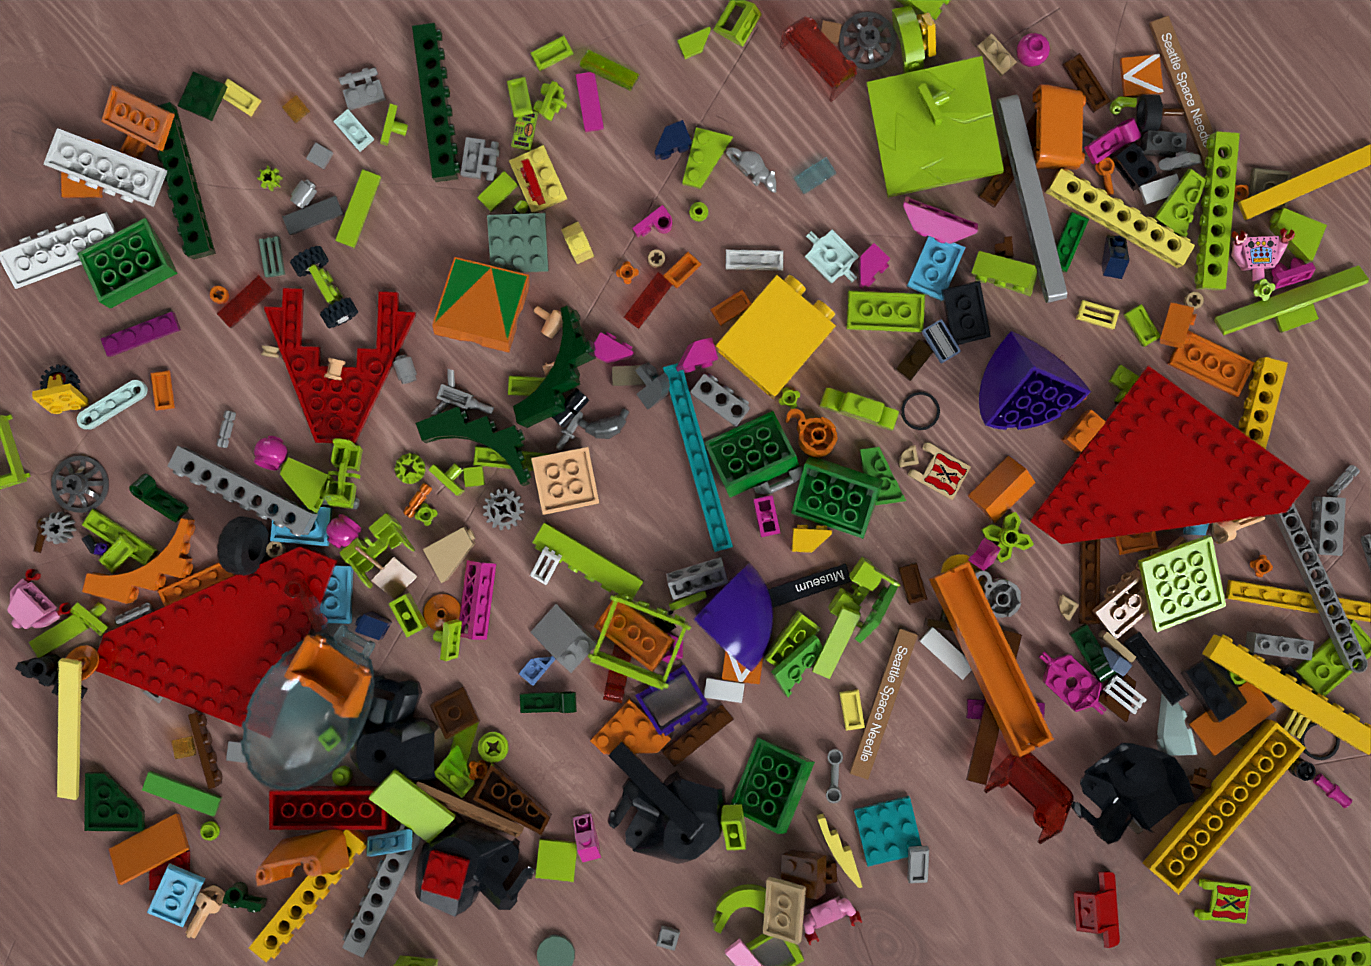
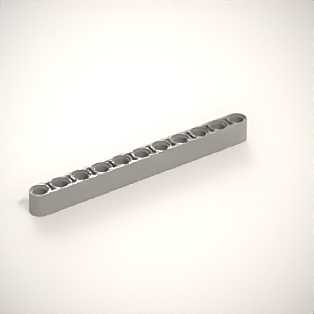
M1015 94L997 99V111L1045 302L1050 303L1066 299L1067 289L1019 97Z
M1293 503L1286 513L1273 514L1343 666L1349 671L1362 673L1368 667L1367 659ZM1288 517H1291L1293 521L1290 527L1286 524ZM1297 534L1301 538L1299 544H1296L1294 541V537ZM1305 552L1309 554V559L1306 562L1302 558ZM1316 570L1317 577L1313 580L1311 572ZM1323 587L1325 595L1320 597L1319 590ZM1330 605H1332L1334 609L1331 615H1329L1327 612V609ZM1340 623L1342 629L1340 632L1337 633L1335 628L1336 625ZM1346 641H1349L1350 647L1345 650L1344 644ZM1357 659L1358 665L1353 668L1352 662Z

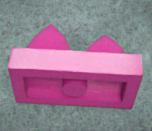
M1296 257L1292 259L1291 269L1289 270L1285 265L1278 262L1271 269L1273 275L1271 283L1275 284V289L1304 281L1312 277L1316 268L1313 262L1306 264L1303 260Z

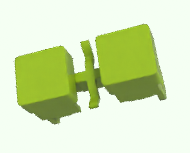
M333 439L334 446L331 462L336 469H339V472L328 471V475L338 476V481H327L324 498L330 506L352 509L357 486L354 483L345 482L346 477L360 479L361 475L347 473V470H360L363 449L352 441Z
M385 513L369 527V530L378 540L371 542L367 537L364 541L356 538L339 552L343 560L351 565L360 580L368 588H372L373 584L365 572L371 570L374 564L355 550V546L362 549L376 562L378 561L375 558L388 545L391 549H394L403 543L404 546L415 551V548L402 531V526L398 520L388 513Z
M862 556L849 574L851 581L856 583L858 587L852 584L851 587L855 589L852 595L843 588H840L829 604L828 609L836 617H838L843 606L859 612L861 609L860 604L869 591H873L879 585L881 578L895 586H900L901 584L876 568L870 560ZM858 621L856 626L861 629L864 623Z

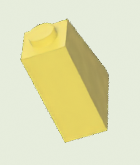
M579 222L561 229L577 264L594 257Z

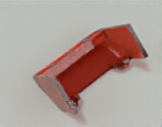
M804 16L789 25L782 32L780 48H785L789 43L832 88L829 101L833 102L854 82L857 75V66L852 60H847L821 32L812 17Z
M1010 752L991 773L984 792L988 793L996 787L1005 788L1008 784L1035 808L1033 819L1042 828L1038 843L1042 844L1062 832L1074 800L1073 793L1031 752L1021 757L1014 756Z

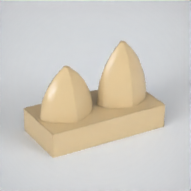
M993 34L989 35L976 47L1000 76H1003L1017 63Z

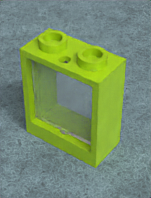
M761 934L745 944L763 966H796L804 961L803 953L797 944Z

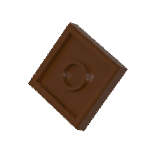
M461 687L430 704L445 739H449L480 722L465 687Z

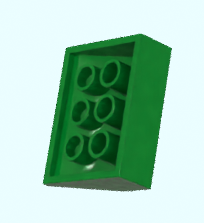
M147 218L77 253L98 301L110 309L178 274L171 257Z
M774 411L704 442L729 498L799 467L797 456Z
M810 456L803 468L791 514L864 539L884 480L818 457Z
M757 738L731 805L742 804L744 817L777 834L787 833L815 762L791 750Z

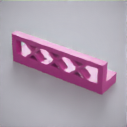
M467 560L459 618L462 621L460 637L472 640H487L496 571L495 563ZM473 565L476 566L475 575L472 573ZM471 586H473V593H472V595H471V593H470V587H471ZM469 604H470V606H471V612H470V613H468V611H467ZM466 624L469 626L468 633H465Z

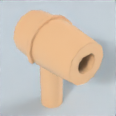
M539 306L534 309V313L546 320L541 332L552 339L562 328L561 312L553 310L549 314Z

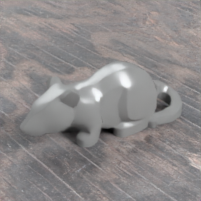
M732 147L726 151L728 158L745 176L751 175L753 177L751 181L755 186L762 182L769 191L776 193L775 171H769L765 167L758 153L753 151L742 152Z

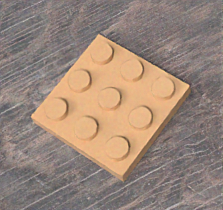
M588 447L531 458L543 515L599 504Z

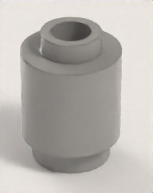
M308 179L306 181L301 180L292 192L290 201L302 209L305 205L308 206L318 192L315 189L316 185Z
M406 355L396 357L393 365L398 380H401L402 384L417 380V373L412 358Z

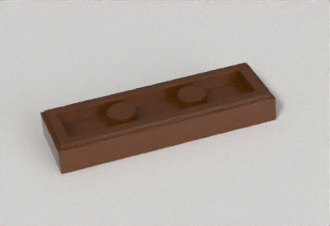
M1080 53L1062 65L1077 89L1082 91L1083 95H1086V103L1093 113L1111 102Z

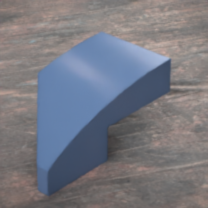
M552 656L530 659L519 675L534 686L555 661V658Z

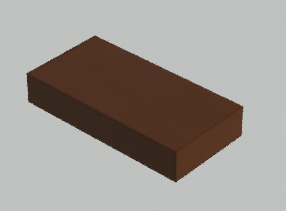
M917 563L898 567L908 604L927 600Z

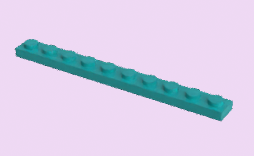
M678 363L663 367V370L669 379V392L714 552L731 548L733 545L684 370L677 372L676 367Z

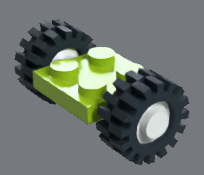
M321 246L305 249L304 252L298 253L299 255H295L291 259L290 263L297 276L304 277L307 274H311L326 301L330 303L329 307L323 309L320 313L327 328L340 326L358 314L359 311L350 297L341 299L343 295L338 287L335 288L333 286L331 274L328 270H324L323 266L329 262V259Z

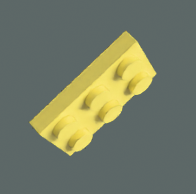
M544 145L509 160L532 213H537L567 199ZM529 158L543 193L545 204L538 205L536 201H532L527 190V186L530 184L525 182L520 170L523 167L521 161Z

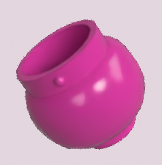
M1029 33L1022 37L1017 46L1018 60L1021 64L1028 67L1042 64L1050 52L1048 40L1038 33Z
M275 436L260 439L254 448V463L268 470H278L279 466L285 462L288 454V449L283 444V440Z
M339 514L338 518L331 520L326 528V534L329 536L327 541L338 549L341 546L345 548L351 544L353 540L359 537L358 533L361 532V527L344 514Z

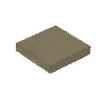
M1252 168L1248 198L1290 180L1292 172ZM1288 202L1270 210L1288 209Z

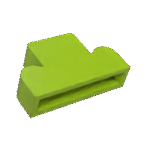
M825 388L819 405L821 408L890 431L894 430L899 411L885 407L883 403L831 388Z

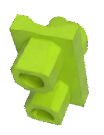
M554 81L551 84L543 83L541 94L546 97L544 101L537 100L533 109L546 120L552 121L554 114H558L560 108L566 109L567 104L563 102L565 98L563 94L564 89Z

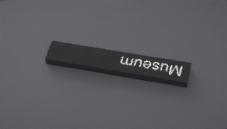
M844 563L769 588L768 591L772 606L775 608L852 581L849 577L847 565Z

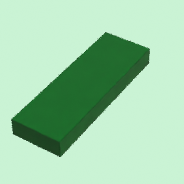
M1074 212L1069 214L1056 245L1061 269L1064 273L1069 269L1089 221L1088 218Z

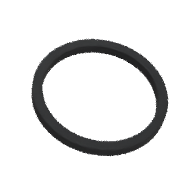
M916 392L909 395L903 402L901 415L904 422L910 428L926 430L938 421L940 407L932 395L926 392ZM916 395L928 396L934 401L937 408L935 420L930 425L922 428L911 425L904 413L907 401Z
M1311 723L1305 729L1302 737L1300 738V743L1304 747V738L1307 731L1317 724ZM1336 737L1333 751L1326 756H1313L1307 749L1304 750V753L1316 760L1329 759L1337 752L1340 739Z

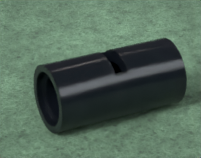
M575 388L565 398V411L552 416V418L564 428L590 400L580 390Z

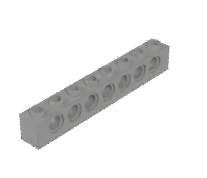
M177 446L167 466L173 469L172 473L180 477L185 475L190 478L189 481L199 486L202 484L206 486L207 491L214 494L218 492L223 495V499L232 503L236 501L240 503L239 507L247 511L252 509L257 512L256 515L266 520L269 518L273 520L274 525L281 528L285 526L290 529V533L299 537L309 534L318 516L317 513L186 447ZM193 462L195 467L191 472L190 465ZM208 471L211 472V478L209 480L206 477ZM225 479H227L228 486L226 488L223 487V481ZM242 487L245 490V494L243 497H241L239 493ZM258 496H260L262 499V502L259 506L256 503V499ZM275 504L278 506V512L276 514H274L273 512V506ZM291 513L295 514V521L293 523L289 519Z
M401 824V826L396 827L395 831L406 830L408 828L404 824ZM412 832V850L386 854L385 860L379 862L376 868L378 874L376 878L372 877L367 887L370 891L368 895L364 894L359 903V906L362 907L359 913L355 912L351 923H353L351 930L347 929L342 940L345 943L342 948L362 958L367 953L422 839L416 833ZM396 859L399 866L392 865L390 860ZM382 876L389 877L390 883H385ZM374 894H380L382 900H376ZM366 911H371L374 917H368ZM357 929H363L365 931V935L359 934Z

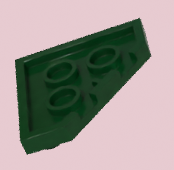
M107 772L85 773L84 831L142 832L145 830V810Z

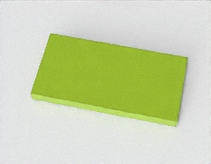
M848 291L846 330L922 333L921 331L924 330L925 294Z
M1350 619L1349 623L1366 659L1371 656V639L1354 620ZM1331 638L1312 653V660H1304L1294 669L1300 678L1313 689L1316 695L1319 693L1323 696L1329 694L1352 673V671L1347 670L1343 666ZM1346 641L1344 644L1345 650L1350 647L1349 641ZM1357 659L1352 662V666L1355 668L1358 665Z
M394 770L369 796L371 801L410 830H413L414 833L428 843L435 839L455 819V814L397 770Z

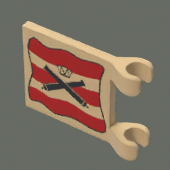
M924 443L922 449L933 454V457L923 475L916 470L910 469L908 476L953 500L971 467L931 443Z

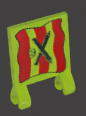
M1199 879L1198 885L1203 889L1212 890L1209 911L1195 909V917H1198L1200 920L1247 923L1251 893L1250 885Z

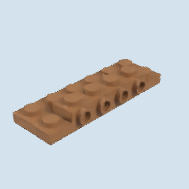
M1180 536L1167 548L1153 549L1150 555L1184 544L1187 541ZM1138 563L1135 570L1121 576V581L1117 585H1111L1106 589L1105 600L1092 610L1115 639H1118L1149 613Z

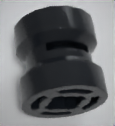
M1297 758L1288 768L1293 776L1304 781L1311 780L1316 774L1315 766L1301 758Z

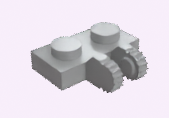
M1182 151L1176 153L1174 158L1167 157L1159 161V167L1161 170L1170 171L1200 164L1202 161L1200 155Z

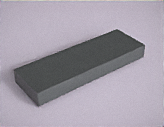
M333 196L285 215L282 218L289 235L292 236L342 216L344 213L338 198Z

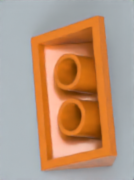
M1007 456L968 497L996 523L1036 482L1025 467L1010 456Z

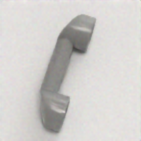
M799 465V467L788 471L790 477L769 486L766 481L753 488L758 494H772L796 483L802 475L803 466Z
M832 749L828 753V761L831 763V787L826 792V798L830 803H838L842 796L841 789L838 787L839 764L843 760V753L839 749Z

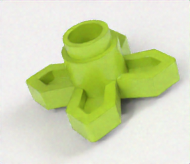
M1016 512L1004 516L1002 528L990 524L981 529L986 539L998 542L997 546L1001 550L996 558L1000 563L1011 558L1013 547L1026 550L1034 545L1029 535L1018 532L1021 520ZM1007 534L1010 536L1009 540H1006Z

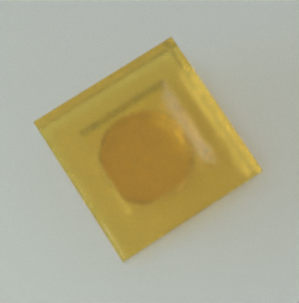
M297 95L282 106L295 123L311 112Z
M193 736L171 741L175 759L196 755Z

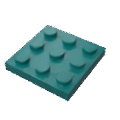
M910 796L853 809L868 867L907 858L909 847L922 846Z

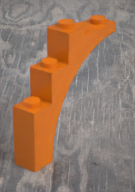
M181 518L176 533L168 546L155 559L143 567L124 574L87 573L82 592L128 604L133 603L137 599L139 594L138 587L152 591L161 589L166 582L165 574L178 578L188 577L192 572L193 564H191L192 558L185 556L190 550L189 541L195 532V520Z

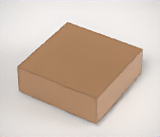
M823 21L819 41L838 45L842 24Z

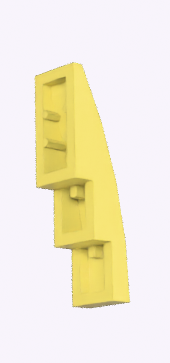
M824 813L816 815L824 838L835 859L856 886L861 888V880L850 846L842 847L836 829L829 831Z

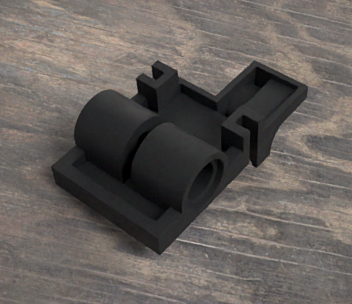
M53 654L18 662L15 670L20 671L22 676L35 678L43 686L53 685L54 688L51 693L58 696L59 661L62 659L60 656ZM81 685V700L83 699L84 695L86 694V692H87V690H88V688H86V687H84V686H82V685Z

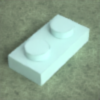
M348 109L333 121L360 152L374 141V138Z

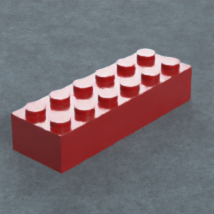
M275 786L269 791V830H386L390 825V814L369 799L370 794L378 786Z

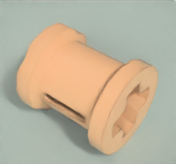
M328 358V371L324 377L341 381L342 377L340 375L345 361Z

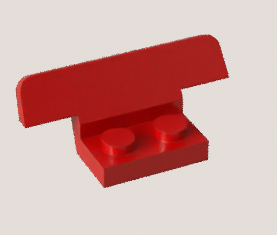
M1103 871L1098 872L1100 891L1095 893L1074 892L1076 931L1095 934L1103 933L1104 948H1112L1120 942L1116 881L1113 872Z

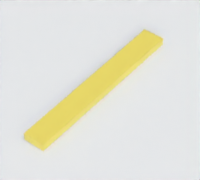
M62 658L59 661L57 797L77 800L79 797L82 661Z

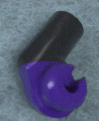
M90 534L82 538L91 554L103 555L109 549L106 543L95 542Z

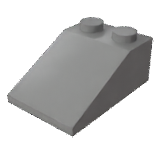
M557 604L531 631L533 636L570 673L593 650L598 642Z

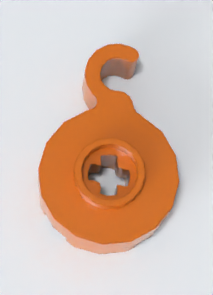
M792 409L788 412L785 422L789 423L791 418L798 420L796 427L798 443L805 454L811 457H823L833 450L838 437L836 426L825 417L805 419L804 413L799 409ZM817 434L821 436L820 440H817L814 437L817 436Z

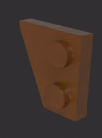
M1119 673L1115 674L1135 690L1136 681L1128 674L1125 676ZM1115 681L1114 684H1116L1119 688H1121L1124 692H1126L1129 696L1133 698L1134 695L1130 691H1128L1120 683ZM1111 686L1110 690L1128 705H1132V702ZM1102 690L1099 695V702L1121 720L1127 722L1130 711Z

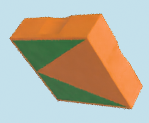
M454 257L432 323L434 334L459 341H470L483 347L510 353L517 330V320L523 310L530 287L529 275Z

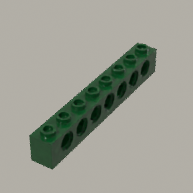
M435 23L412 26L432 179L435 182L457 180L458 173H460L459 162H456L455 154H458L456 142L453 143L455 127L450 121L453 111L452 106L448 105L447 99L450 97L449 86L445 84L448 74L442 60H445L444 49L440 47V41H443L442 32ZM428 43H434L431 49H425V46ZM430 62H436L434 68H428ZM432 81H439L436 87H430ZM436 99H441L439 106H433V102ZM437 119H444L443 124L435 125ZM446 137L447 140L444 144H438L439 138ZM443 156H449L447 163H440Z
M171 102L157 105L175 114L164 150H159L157 155L164 169L167 170L165 181L169 186L167 193L170 200L173 201L174 207H172V212L178 220L179 226H177V231L183 239V252L193 260L216 254L178 109ZM173 141V146L168 149V143ZM178 159V165L172 167L173 162ZM180 178H183V183L180 186H178V180ZM188 196L187 203L182 204L183 198ZM193 215V220L187 223L188 216ZM197 233L198 238L193 242L192 236Z

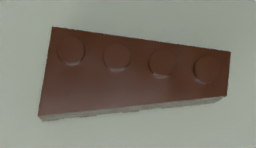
M495 763L490 765L473 798L476 802L540 835L544 832L552 816L545 807Z

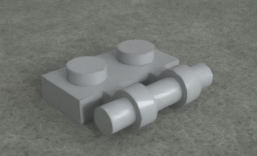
M367 67L362 69L361 72L354 74L350 72L346 76L339 78L341 85L349 84L350 87L343 90L349 110L386 100L381 81L372 80V76L378 75L376 67L371 69ZM366 80V84L356 86L355 81Z
M466 137L460 175L462 177L481 179V173L486 172V180L493 181L494 174L497 173L496 160L500 153L498 150L499 143L491 142V148H485V140ZM484 155L489 156L488 165H483Z

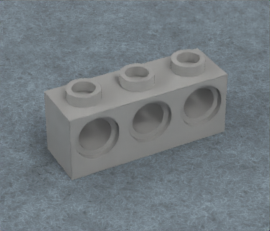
M703 374L690 394L737 427L750 409L747 406L749 402L741 396L736 398L732 395L734 391L726 385L721 387L717 384L718 379L713 375L708 374L707 376ZM709 383L711 391L708 393L702 392L700 389L701 384ZM724 394L727 398L726 403L718 404L716 396ZM735 405L742 408V413L739 416H735L731 412V408Z
M1314 497L1311 505L1313 511V519L1310 523L1312 530L1311 542L1319 555L1342 556L1346 498ZM1327 502H1328L1329 505H1330V508H1329L1328 511H1326V509H1325V505H1326ZM1326 521L1329 525L1327 530L1324 529V523ZM1326 540L1327 548L1324 550L1323 542Z
M721 557L666 574L673 600L729 583Z
M1247 631L1245 647L1249 649V652L1312 660L1314 641Z

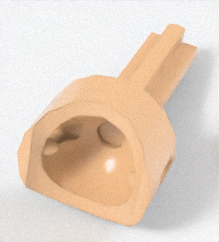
M1265 516L1213 523L1212 539L1217 544L1231 541L1236 537L1237 530L1265 520Z
M213 885L200 891L195 900L199 909L185 932L188 938H196L209 913H217L222 907L225 892L221 888Z

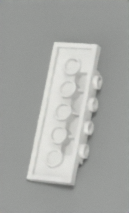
M58 128L44 161V165L68 174V179L78 183L81 179L86 181L85 185L97 189L99 186L104 188L103 192L112 196L118 193L122 195L121 199L132 203L133 200L152 207L155 205L167 174L165 169Z
M107 212L87 219L84 216L78 217L73 220L74 224L67 226L66 222L55 226V231L43 230L37 233L38 237L31 239L30 236L19 240L20 244L0 251V262L15 289L81 265L82 263L77 253L117 233Z

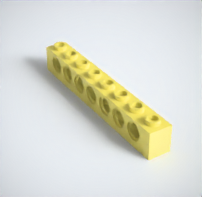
M1060 169L1056 172L1045 191L1048 195L1176 268L1185 264L1195 247L1187 237L1176 235L1173 229L1167 226L1162 227L1157 224V220L1154 218L1143 216L1138 209L1134 207L1129 208L1124 205L1121 199L1108 196L1105 190L1094 188L1088 180L1075 177L1074 173L1068 169ZM1067 184L1074 187L1073 193L1068 191ZM1084 194L1090 196V202L1084 200ZM1101 203L1107 206V212L1101 210ZM1117 213H1121L1124 216V221H1120L1117 218ZM1134 222L1140 225V231L1134 228ZM1151 232L1157 235L1156 241L1151 238ZM1168 241L1173 244V250L1168 248Z

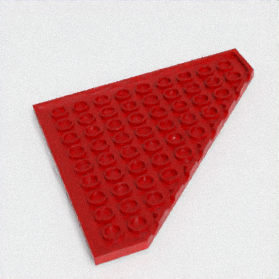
M1147 366L1106 419V423L1083 449L1029 521L1060 544H1068L1280 514L1288 511L1310 480L1153 368Z
M300 546L260 564L257 571L250 575H235L111 630L103 635L98 649L99 663L95 671L270 738L292 681L284 677V674L306 636L310 635L313 622L318 614L337 559Z

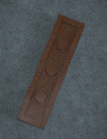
M721 703L664 749L662 753L675 767L728 725L734 718Z
M196 711L189 714L188 717L208 789H212L222 784L223 777L217 767V754L212 749V736L207 731V718L203 712Z

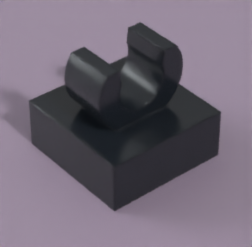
M668 611L667 614L670 615L673 611ZM659 617L653 618L655 624L666 633L676 628L674 623Z

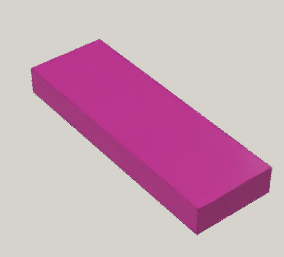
M595 72L576 74L585 133L604 130Z

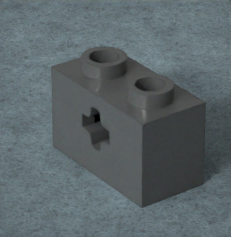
M1148 130L1141 136L1140 147L1143 149L1144 155L1174 158L1176 153L1186 150L1187 133Z

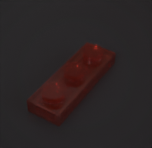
M658 272L623 318L639 330L673 285Z
M258 275L226 304L217 315L232 329L264 300L273 289Z

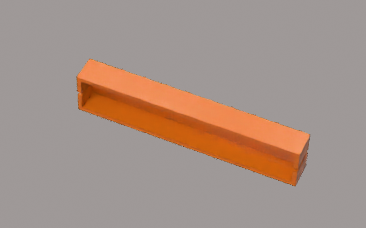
M970 562L960 563L930 578L929 581L1011 754L1021 757L1035 750V747H1041L1053 741L1054 738Z

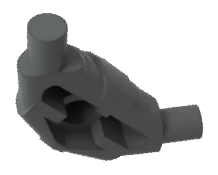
M623 408L619 416L606 417L597 421H591L590 423L581 419L578 426L584 428L586 433L594 436L596 439H611L621 432L627 422L625 419L630 412Z

